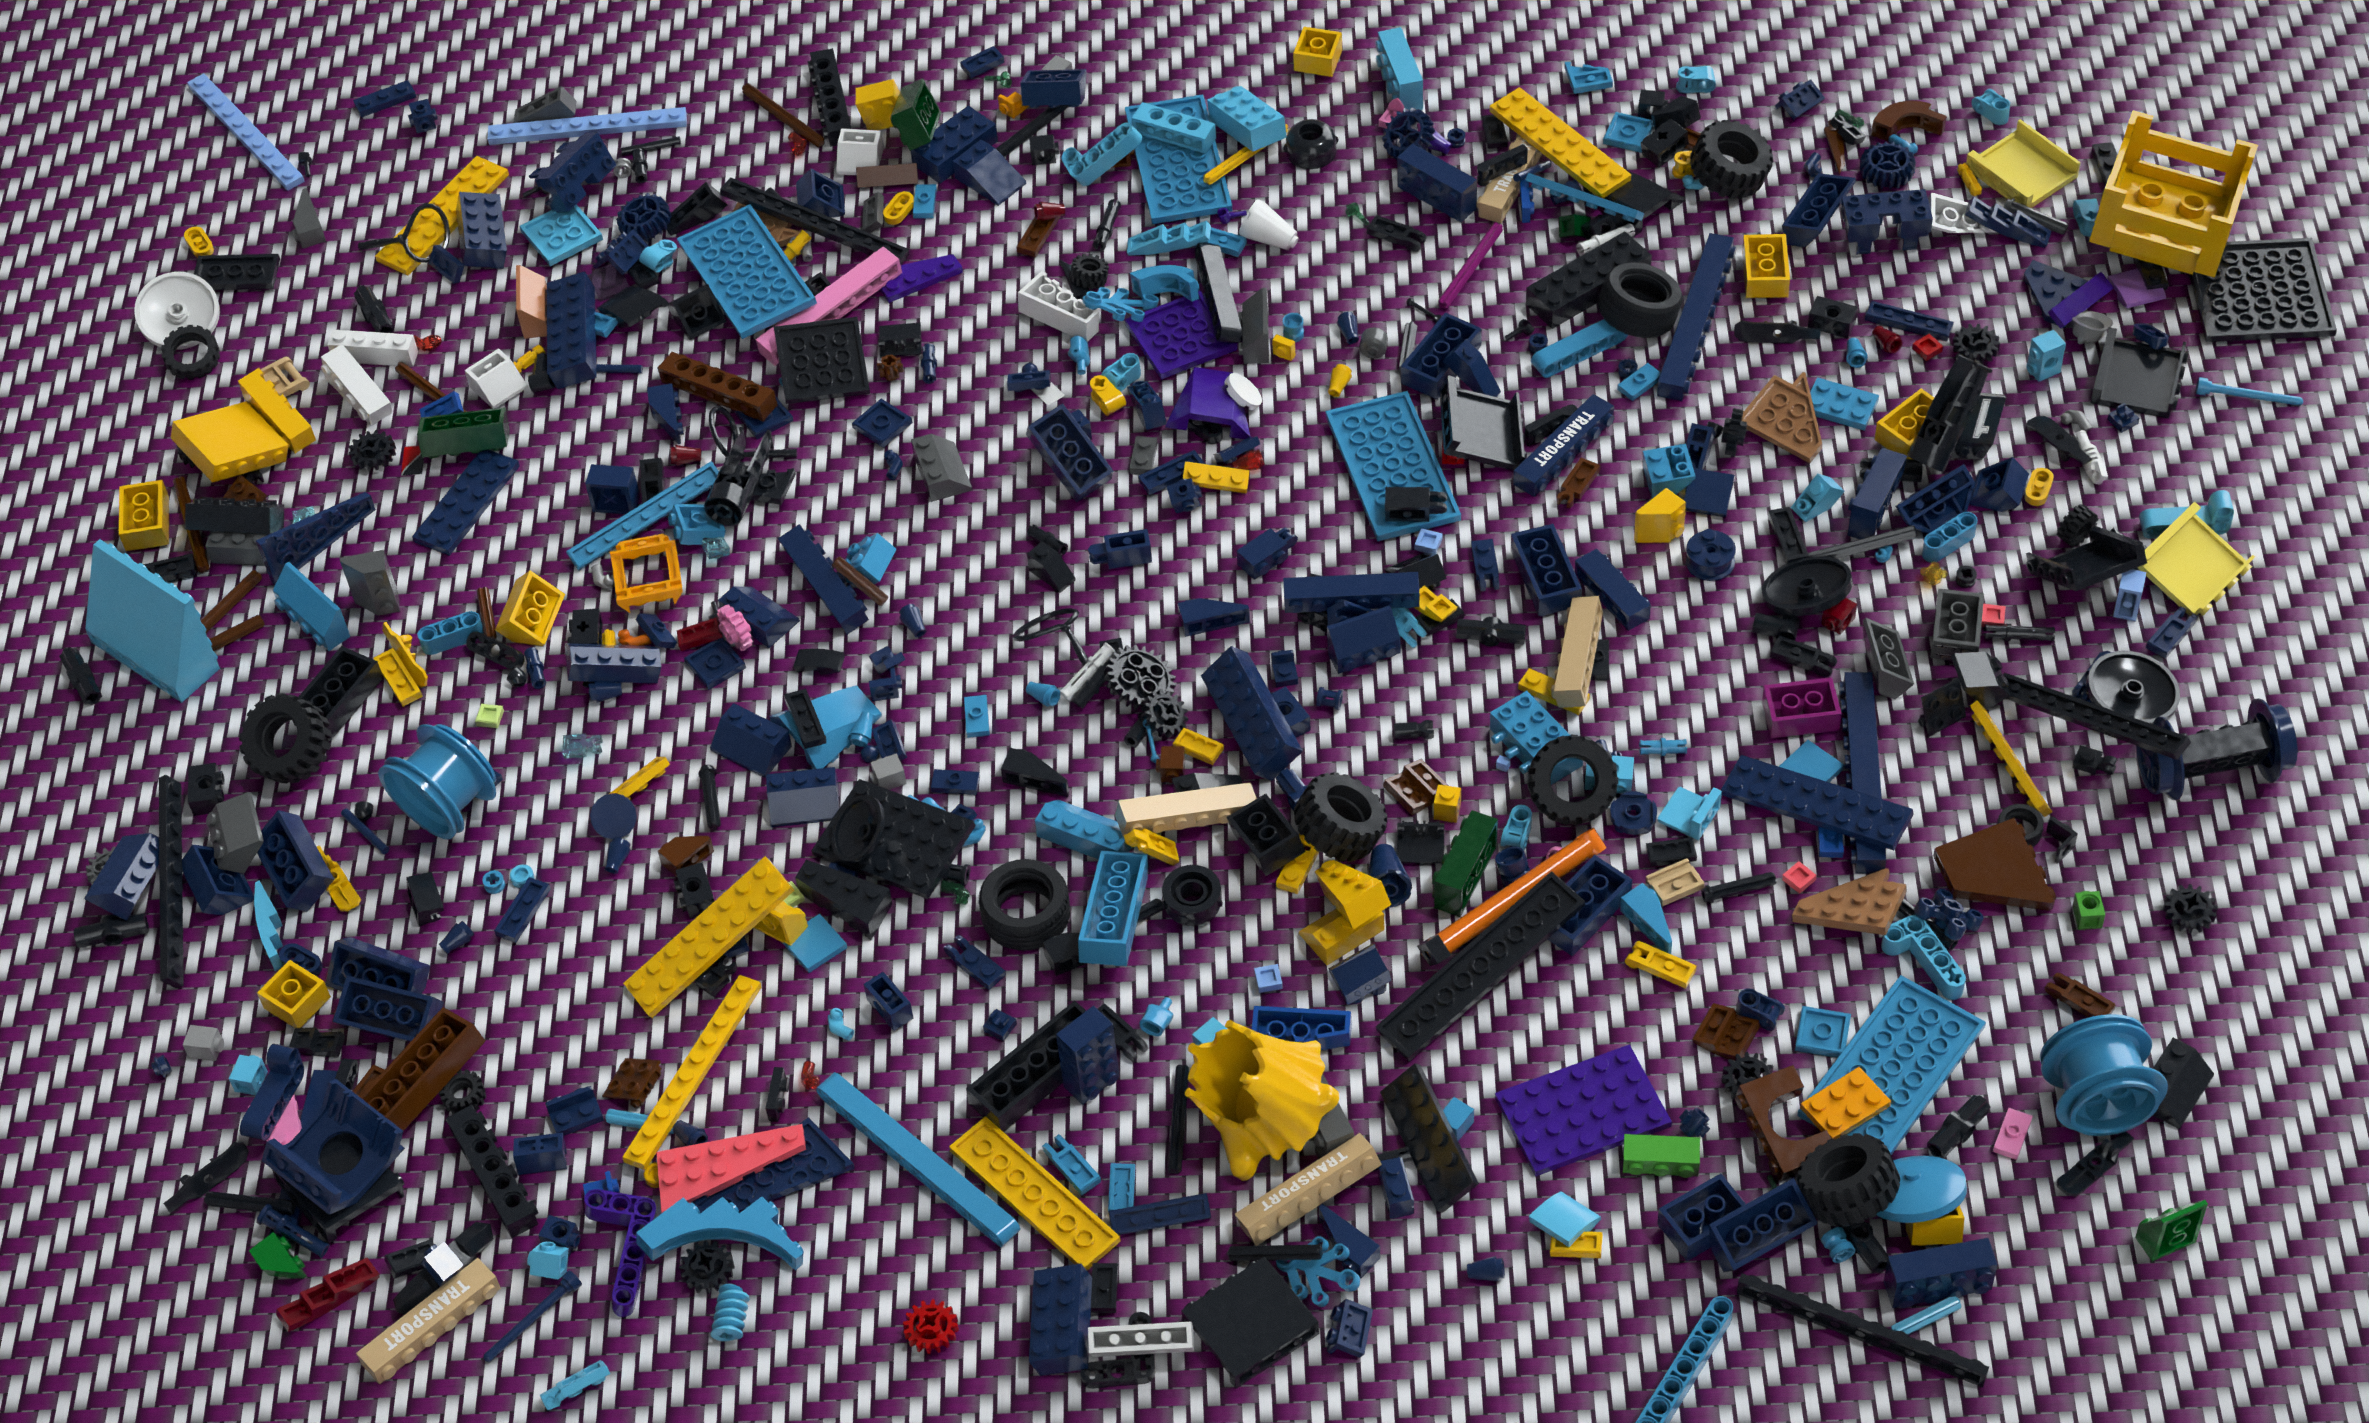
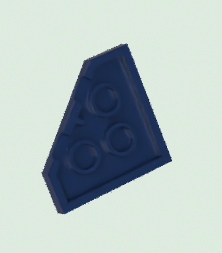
M2032 260L2023 277L2024 282L2031 289V295L2036 305H2039L2044 320L2054 325L2057 324L2047 312L2088 282L2086 279Z

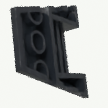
M1629 172L1632 175L1631 181L1603 198L1645 213L1643 219L1663 205L1669 210H1673L1686 200V197L1632 172ZM1583 186V190L1586 193L1594 195L1592 192H1590L1587 188ZM1616 213L1615 216L1611 215L1616 222V228L1625 226L1628 223L1633 225L1635 235L1632 238L1642 232L1643 219L1642 221L1635 219L1633 223L1622 219L1623 214Z

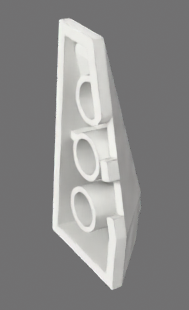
M1935 193L1929 195L1928 201L1933 216L1932 229L1947 233L1996 232L1965 215L1968 206L1967 202Z

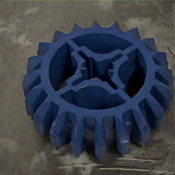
M1412 107L1410 110L1404 108L1402 113L1397 111L1396 117L1390 116L1391 122L1385 123L1387 129L1382 130L1385 135L1382 137L1383 146L1387 153L1396 160L1412 144L1425 151L1427 147H1432L1430 141L1435 140L1433 134L1436 132L1430 116L1422 110H1416ZM1417 123H1420V131H1418ZM1397 138L1400 139V140H1399V143H1401V144H1400V147H1398V145H1397Z
M1886 141L1883 144L1877 142L1875 146L1870 145L1868 149L1864 150L1860 158L1859 169L1860 173H1862V178L1866 179L1867 183H1873L1874 187L1881 186V189L1888 187L1891 190L1892 187L1898 189L1900 185L1905 186L1907 182L1911 181L1915 173L1916 161L1913 152H1909L1908 147L1903 148L1902 143L1895 145L1894 141L1891 144Z
M649 193L645 196L640 194L638 198L633 197L632 201H626V206H621V211L617 213L618 218L616 219L619 226L618 229L620 233L625 232L626 234L634 230L643 240L648 242L650 238L655 239L656 235H662V230H667V225L671 223L670 218L672 217L670 208L661 196L658 197L656 194L650 195Z

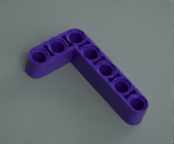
M593 1189L587 1192L584 1197L586 1217L593 1221L628 1227L612 1292L613 1312L619 1317H627L635 1309L647 1260V1255L637 1245L635 1234L656 1218V1204L647 1197ZM598 1203L600 1206L594 1207L591 1204ZM622 1207L625 1210L618 1211L616 1208ZM641 1212H649L650 1214H648V1215H642V1214H640V1213H641ZM637 1255L639 1258L632 1259L630 1256ZM626 1277L634 1278L631 1281L624 1280ZM621 1299L628 1300L627 1303H620L618 1301Z

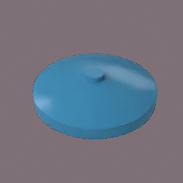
M1910 1156L1893 1160L1900 1175V1187L1892 1203L1889 1202L1888 1208L1883 1212H1878L1877 1216L1902 1223L1924 1222L1944 1216L1957 1208L1965 1199L1967 1194L1965 1174L1958 1165L1940 1157Z

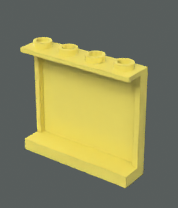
M2018 120L2016 131L1980 154L1972 150L1967 154L1966 160L1970 170H1972L1976 177L2006 199L2014 198L2016 199L2015 202L2033 208L2078 178L2080 162L2076 158L2066 153L2022 120Z
M2196 502L2192 503L2145 549L2147 564L2137 567L2140 571L2146 572V576L2179 607L2185 608V612L2189 616L2193 613L2204 615L2212 607L2210 602L2212 600L2217 602L2226 593L2223 590L2225 587L2231 589L2239 580L2236 576L2238 574L2244 576L2252 567L2249 563L2255 558L2252 555L2246 561L2200 519L2196 513L2201 507Z

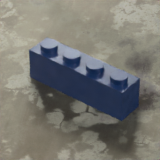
M1596 548L1575 560V574L1577 578L1594 596H1599L1600 602L1628 631L1650 619V601L1637 591L1633 583H1629L1621 570L1616 569L1605 554H1602Z

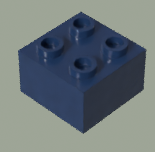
M591 464L585 485L593 512L627 514L637 508L640 492L633 467Z

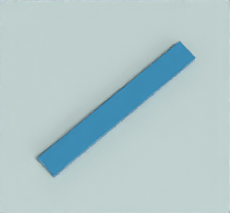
M712 461L567 550L566 554L577 570H581L616 548L615 546L619 542L629 540L669 515V513H672L674 504H686L712 488L719 472Z

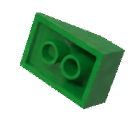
M2206 1200L2186 1204L2176 1209L2169 1208L2160 1216L2153 1219L2149 1217L2139 1223L2135 1238L2152 1262L2196 1243L2208 1205Z

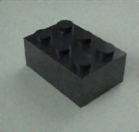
M1266 793L1226 817L1233 834L1265 876L1306 852L1298 833Z

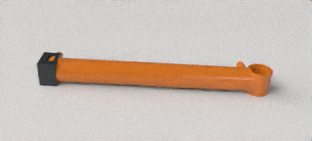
M1595 828L1585 831L1576 837L1573 842L1444 930L1419 944L1417 947L1428 965L1439 964L1449 957L1452 952L1482 933L1551 871L1558 878H1562L1594 855H1598L1607 847Z

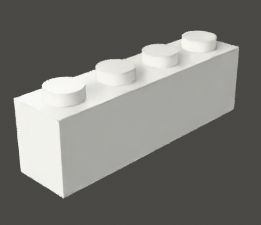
M333 330L327 344L329 351L343 344L359 364L397 366L399 362H403L407 366L413 367L418 355L414 336L410 334Z
M1192 1322L1088 1327L1089 1354L1091 1357L1194 1351Z

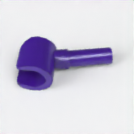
M1220 208L1217 211L1220 222L1223 224L1229 223L1231 218L1247 216L1246 210L1229 213L1227 208Z

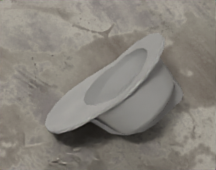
M2085 311L2072 318L2074 322L2072 331L2078 338V344L2097 342L2104 331L2113 325V321L2108 316L2093 311Z

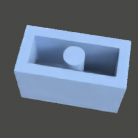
M2132 569L2122 573L2113 617L2136 621L2146 572Z

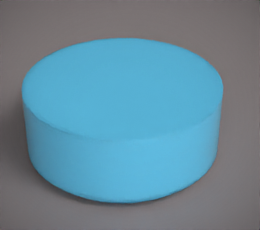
M518 865L510 872L511 882L517 888H522L529 877L534 878L533 870L528 865Z

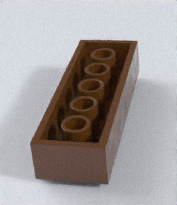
M442 1007L360 1098L404 1131L485 1043V1039L473 1023Z

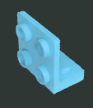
M1678 787L1658 816V822L1699 841L1720 809L1722 791L1713 787L1709 795L1705 794L1702 797L1682 787Z

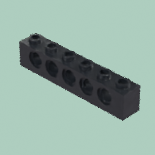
M831 48L810 52L811 61H808L810 73L814 72V74L810 75L812 85L817 86L813 87L815 99H820L816 102L818 112L823 113L819 114L821 126H826L822 128L824 139H829L830 147L838 146L841 129H851L834 50Z
M470 1105L447 1117L446 1121L451 1133L511 1239L537 1226L538 1222L535 1215L539 1214L534 1202L532 1200L528 1202L525 1198L528 1196V1193L523 1183L517 1184L515 1179L518 1176L512 1164L506 1165L505 1161L508 1158L503 1148H497L494 1144L498 1141L492 1129L486 1130L484 1125L487 1124L483 1113L481 1111L477 1113L473 1105Z

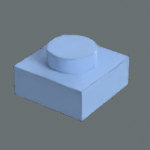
M1421 528L1415 542V550L1436 554L1442 541V533Z
M1278 964L1254 968L1259 993L1283 989Z

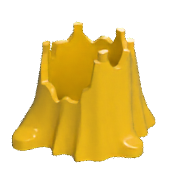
M1228 1020L1225 1023V1027L1228 1029L1216 1032L1215 1039L1212 1042L1200 1045L1191 1043L1188 1046V1051L1193 1054L1194 1064L1189 1071L1188 1081L1195 1087L1196 1091L1187 1088L1185 1096L1196 1104L1220 1132L1233 1176L1242 1181H1247L1255 1174L1257 1166L1264 1156L1271 1155L1273 1159L1278 1161L1287 1149H1294L1300 1152L1305 1143L1316 1135L1322 1117L1337 1105L1339 1092L1331 1085L1321 1083L1325 1064L1320 1058L1321 1044L1318 1041L1314 1040L1304 1043L1285 1041L1261 1034L1232 1020Z

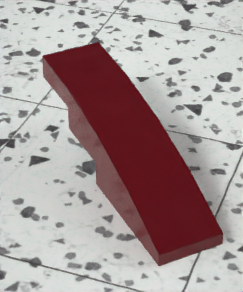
M367 1257L323 1276L321 1284L300 1292L298 1300L277 1308L276 1315L286 1330L290 1332L340 1306L380 1278V1274Z

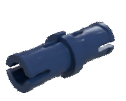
M928 343L922 346L923 358L921 360V367L923 369V381L931 384L936 381L935 369L937 367V359L935 358V346Z
M534 647L527 648L524 651L527 662L526 671L530 675L532 687L541 689L546 686L543 674L544 665L540 661L538 650Z

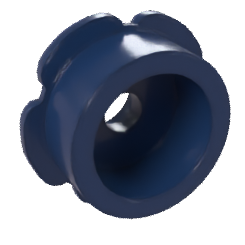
M164 1055L154 1057L155 1062L151 1063L155 1074L166 1078V1075L172 1072L167 1058Z

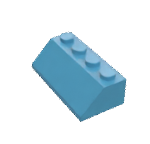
M287 562L273 588L276 598L274 602L281 611L285 610L288 617L294 623L297 621L300 624L304 633L307 635L310 633L318 646L323 645L330 651L350 637L341 609L290 562Z
M1061 800L1045 803L1035 819L1037 837L1098 860L1101 851L1129 853L1132 848L1125 843L1117 821Z

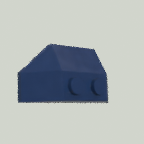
M1965 464L1908 496L1895 507L1907 526L1913 525L1916 530L1928 535L1957 515L1967 512L1975 481Z

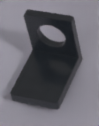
M2051 816L2048 820L2046 833L2063 843L2058 847L2055 862L2058 864L2075 847L2078 833L2072 830L2069 825Z

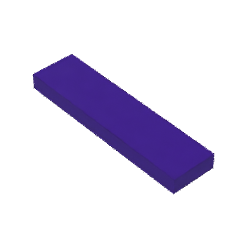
M2100 272L2047 313L2061 329L2072 321L2073 317L2084 312L2114 289V287L2105 275Z

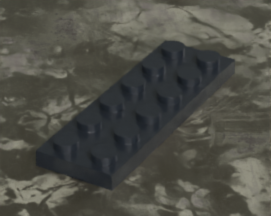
M1414 1063L1381 1090L1380 1094L1405 1146H1408L1410 1156L1436 1210L1443 1213L1475 1188L1479 1182L1421 1065Z

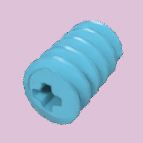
M724 1284L719 1288L715 1307L716 1312L713 1317L714 1322L710 1333L711 1337L716 1340L731 1341L743 1337L741 1330L745 1327L743 1321L747 1317L745 1311L748 1310V1305L746 1303L749 1302L750 1297L747 1293L743 1292L740 1286Z

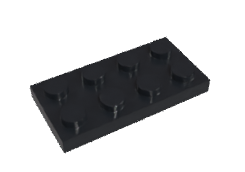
M279 254L198 256L194 275L204 279L213 290L274 289L280 257Z

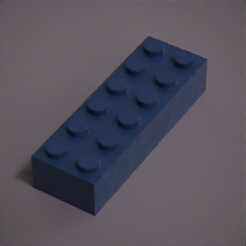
M585 271L547 283V374L557 389L597 378L595 287Z
M1230 646L1201 675V678L1254 774L1273 781L1280 774V771L1284 770L1303 750L1248 652Z

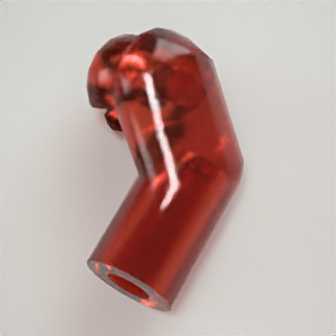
M791 132L788 136V140L794 144V147L791 146V151L794 155L800 156L805 152L807 142L797 133Z
M413 335L417 348L422 351H430L442 343L441 337L438 335H429L423 339Z
M811 1061L803 1063L801 1083L808 1090H811V1088L816 1089L820 1085V1077L813 1076L815 1063Z

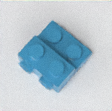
M674 504L672 513H669L668 516L669 525L674 526L673 537L674 539H679L682 545H702L703 538L714 539L724 538L726 530L724 525L716 523L707 516L704 504Z

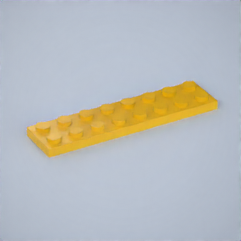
M1520 87L1490 105V113L1595 196L1605 198L1631 181L1632 175Z
M476 156L429 202L440 207L448 219L450 234L458 227L456 206L459 192L492 193L509 176L508 169ZM424 209L418 213L407 236L409 249L415 256L427 258L432 253L433 246L440 245L445 239L443 221L440 215L433 209ZM406 226L394 238L403 234ZM400 243L384 246L375 255L377 262L407 276L421 264V262L410 258L406 254L403 244Z
M764 856L623 984L648 1016L653 1018L795 890L773 863Z
M986 1116L949 1146L950 1152L1073 1264L1081 1263L1086 1270H1089L1093 1263H1097L1121 1242L1120 1236Z

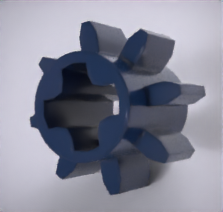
M1698 1108L1690 1111L1685 1109L1679 1117L1682 1123L1679 1128L1688 1137H1699L1700 1135L1703 1138L1710 1130L1707 1123L1710 1120L1709 1117Z

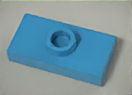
M936 184L916 185L913 218H934L937 193Z
M595 312L596 335L607 338L618 322L614 317Z
M1647 363L1619 383L1617 390L1634 401L1658 383L1661 372Z
M987 695L964 697L967 738L989 736Z
M1111 1163L1108 1211L1134 1206L1135 1164Z

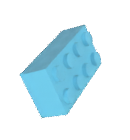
M1402 28L1378 32V40L1375 41L1378 52L1376 63L1378 67H1381L1382 79L1387 81V91L1389 94H1392V100L1399 98L1408 110L1411 107L1416 110H1423V79Z
M1242 86L1233 87L1227 92L1216 94L1214 97L1207 99L1210 121L1252 152L1286 138L1284 116Z

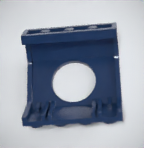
M337 1079L328 1082L323 1105L316 1115L288 1144L282 1145L275 1138L267 1141L262 1162L330 1215L356 1204L405 1149L400 1144L404 1131ZM343 1133L359 1137L363 1145V1153L359 1163L352 1170L341 1175H333L322 1169L320 1153L328 1140Z

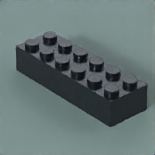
M1624 231L1526 287V305L1553 329L1598 303L1605 277L1611 269L1624 263L1651 265L1652 255Z
M1074 1000L966 1088L969 1105L983 1118L986 1116L1003 1132L1063 1083L1056 1034L1086 1012V1010Z

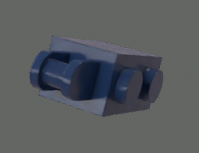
M1287 527L1277 533L1270 528L1237 550V565L1255 580L1261 575H1265L1276 565L1283 563L1288 558V549L1296 544L1298 537L1295 534L1291 535Z
M1147 529L1105 535L1104 543L1093 544L1088 548L1090 562L1092 564L1108 563L1109 569L1152 563L1151 544Z

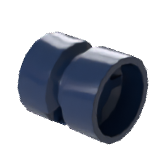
M1509 847L1496 855L1495 861L1499 873H1501L1504 888L1530 871L1525 851L1520 847Z

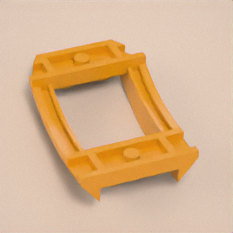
M658 534L619 542L615 546L616 551L610 552L617 605L630 614V606L633 605L642 606L649 602H663L670 598H673L675 605L683 593L675 540H669V537L665 534ZM666 551L670 580L628 588L623 559H636L649 554L658 555Z

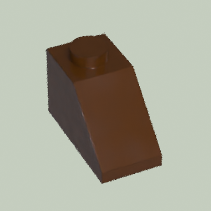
M709 836L674 837L658 850L661 865L677 877L676 870L701 863L714 852Z

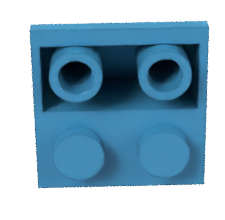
M1686 444L1643 451V470L1652 499L1665 488H1668L1677 495L1695 480L1696 476Z
M876 533L870 537L866 536L859 543H853L847 550L848 555L845 560L873 584L880 582L896 548Z

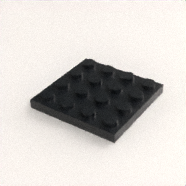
M858 317L774 327L786 404L870 394Z

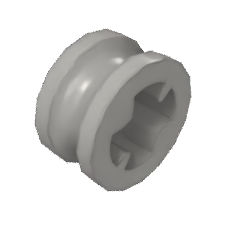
M626 158L615 160L614 174L619 178L630 176L632 172L631 162Z

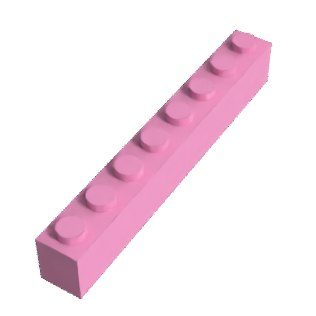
M883 246L814 296L817 304L778 322L775 326L840 319L884 287L889 280L895 279L902 273L899 259ZM775 326L755 339L759 353L774 366L779 364L774 334Z

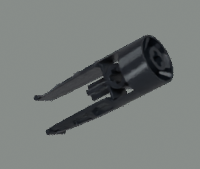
M1956 354L1957 360L1935 395L1926 413L1927 416L1907 453L1908 457L1943 473L1953 455V450L1971 418L1987 375L1992 373V369L1977 362L1974 363L1973 360L1960 354Z
M739 427L740 434L726 456L725 462L719 470L704 504V510L711 520L725 526H734L742 520L757 487V482L762 475L769 450L774 448L770 430H767L749 466H745V463L740 462L746 446V439L743 427Z

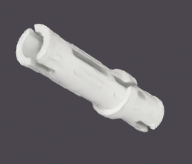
M1628 223L1602 235H1594L1591 239L1578 243L1576 247L1581 248L1577 249V252L1582 256L1624 231L1632 237L1635 235V229L1632 224Z
M1105 642L1093 657L1090 656L1087 659L1088 662L1060 690L1061 695L1068 701H1071L1084 686L1083 683L1093 676L1100 665L1103 666L1115 650Z

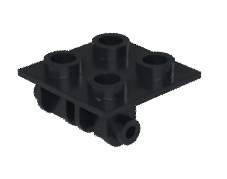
M921 322L879 326L878 344L880 347V358L886 355L897 357L922 354Z
M1959 678L1921 697L1924 714L1920 715L1918 723L1921 727L1925 726L1927 728L1929 737L1966 717Z
M1402 820V823H1397V855L1401 863H1441L1444 856V823L1437 821L1426 824V821H1423V824H1419V821H1416V824H1414V822H1405L1404 820Z

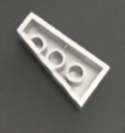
M1041 271L1018 292V312L1073 337L1081 336L1087 342L1099 332V312L1087 308L1082 299L1077 300L1073 297V293L1067 289L1065 291L1060 287L1059 282L1055 279L1050 280L1044 271Z
M343 344L321 356V369L325 379L358 412L363 421L366 420L372 426L392 413L391 402Z

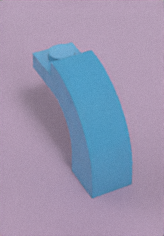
M1160 265L1130 273L1132 290L1141 298L1144 294L1154 295L1162 292H1175L1183 295L1190 301L1199 299V284L1194 278V271L1189 268L1176 265Z

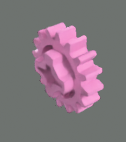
M729 604L718 609V620L721 623L718 626L729 644L734 643L740 651L751 647L753 643L750 638L752 636L749 633L751 627L744 619L743 614L739 611L735 612L734 608L730 607Z

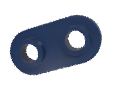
M2134 324L2132 334L2137 340L2148 343L2149 347L2153 349H2162V347L2167 346L2168 334L2149 324Z
M287 944L279 952L283 965L295 957L291 961L313 975L317 976L322 971L323 965L319 956L298 944Z

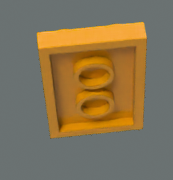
M1857 1067L1802 1102L1800 1109L1821 1132L1827 1130L1831 1139H1837L1890 1107L1891 1100L1860 1067Z

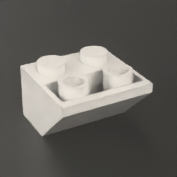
M841 129L837 146V174L857 175L856 167L879 166L884 149L881 131Z
M500 349L495 350L464 370L469 387L493 409L528 388L511 359Z

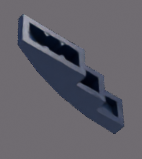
M1975 196L1969 200L1965 212L1967 217L1993 231L2043 248L2047 246L2052 232L2019 210L2012 214L1997 203L1990 207Z

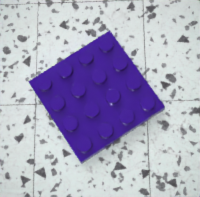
M1198 291V300L1190 301L1186 297H1181L1145 311L1142 322L1134 321L1131 317L1125 319L1126 327L1161 380L1237 350V343L1218 342L1216 340L1206 298L1201 291Z

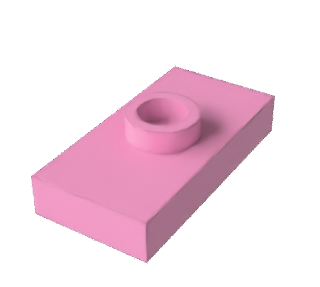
M2008 1108L1993 1152L2017 1160L2033 1116Z

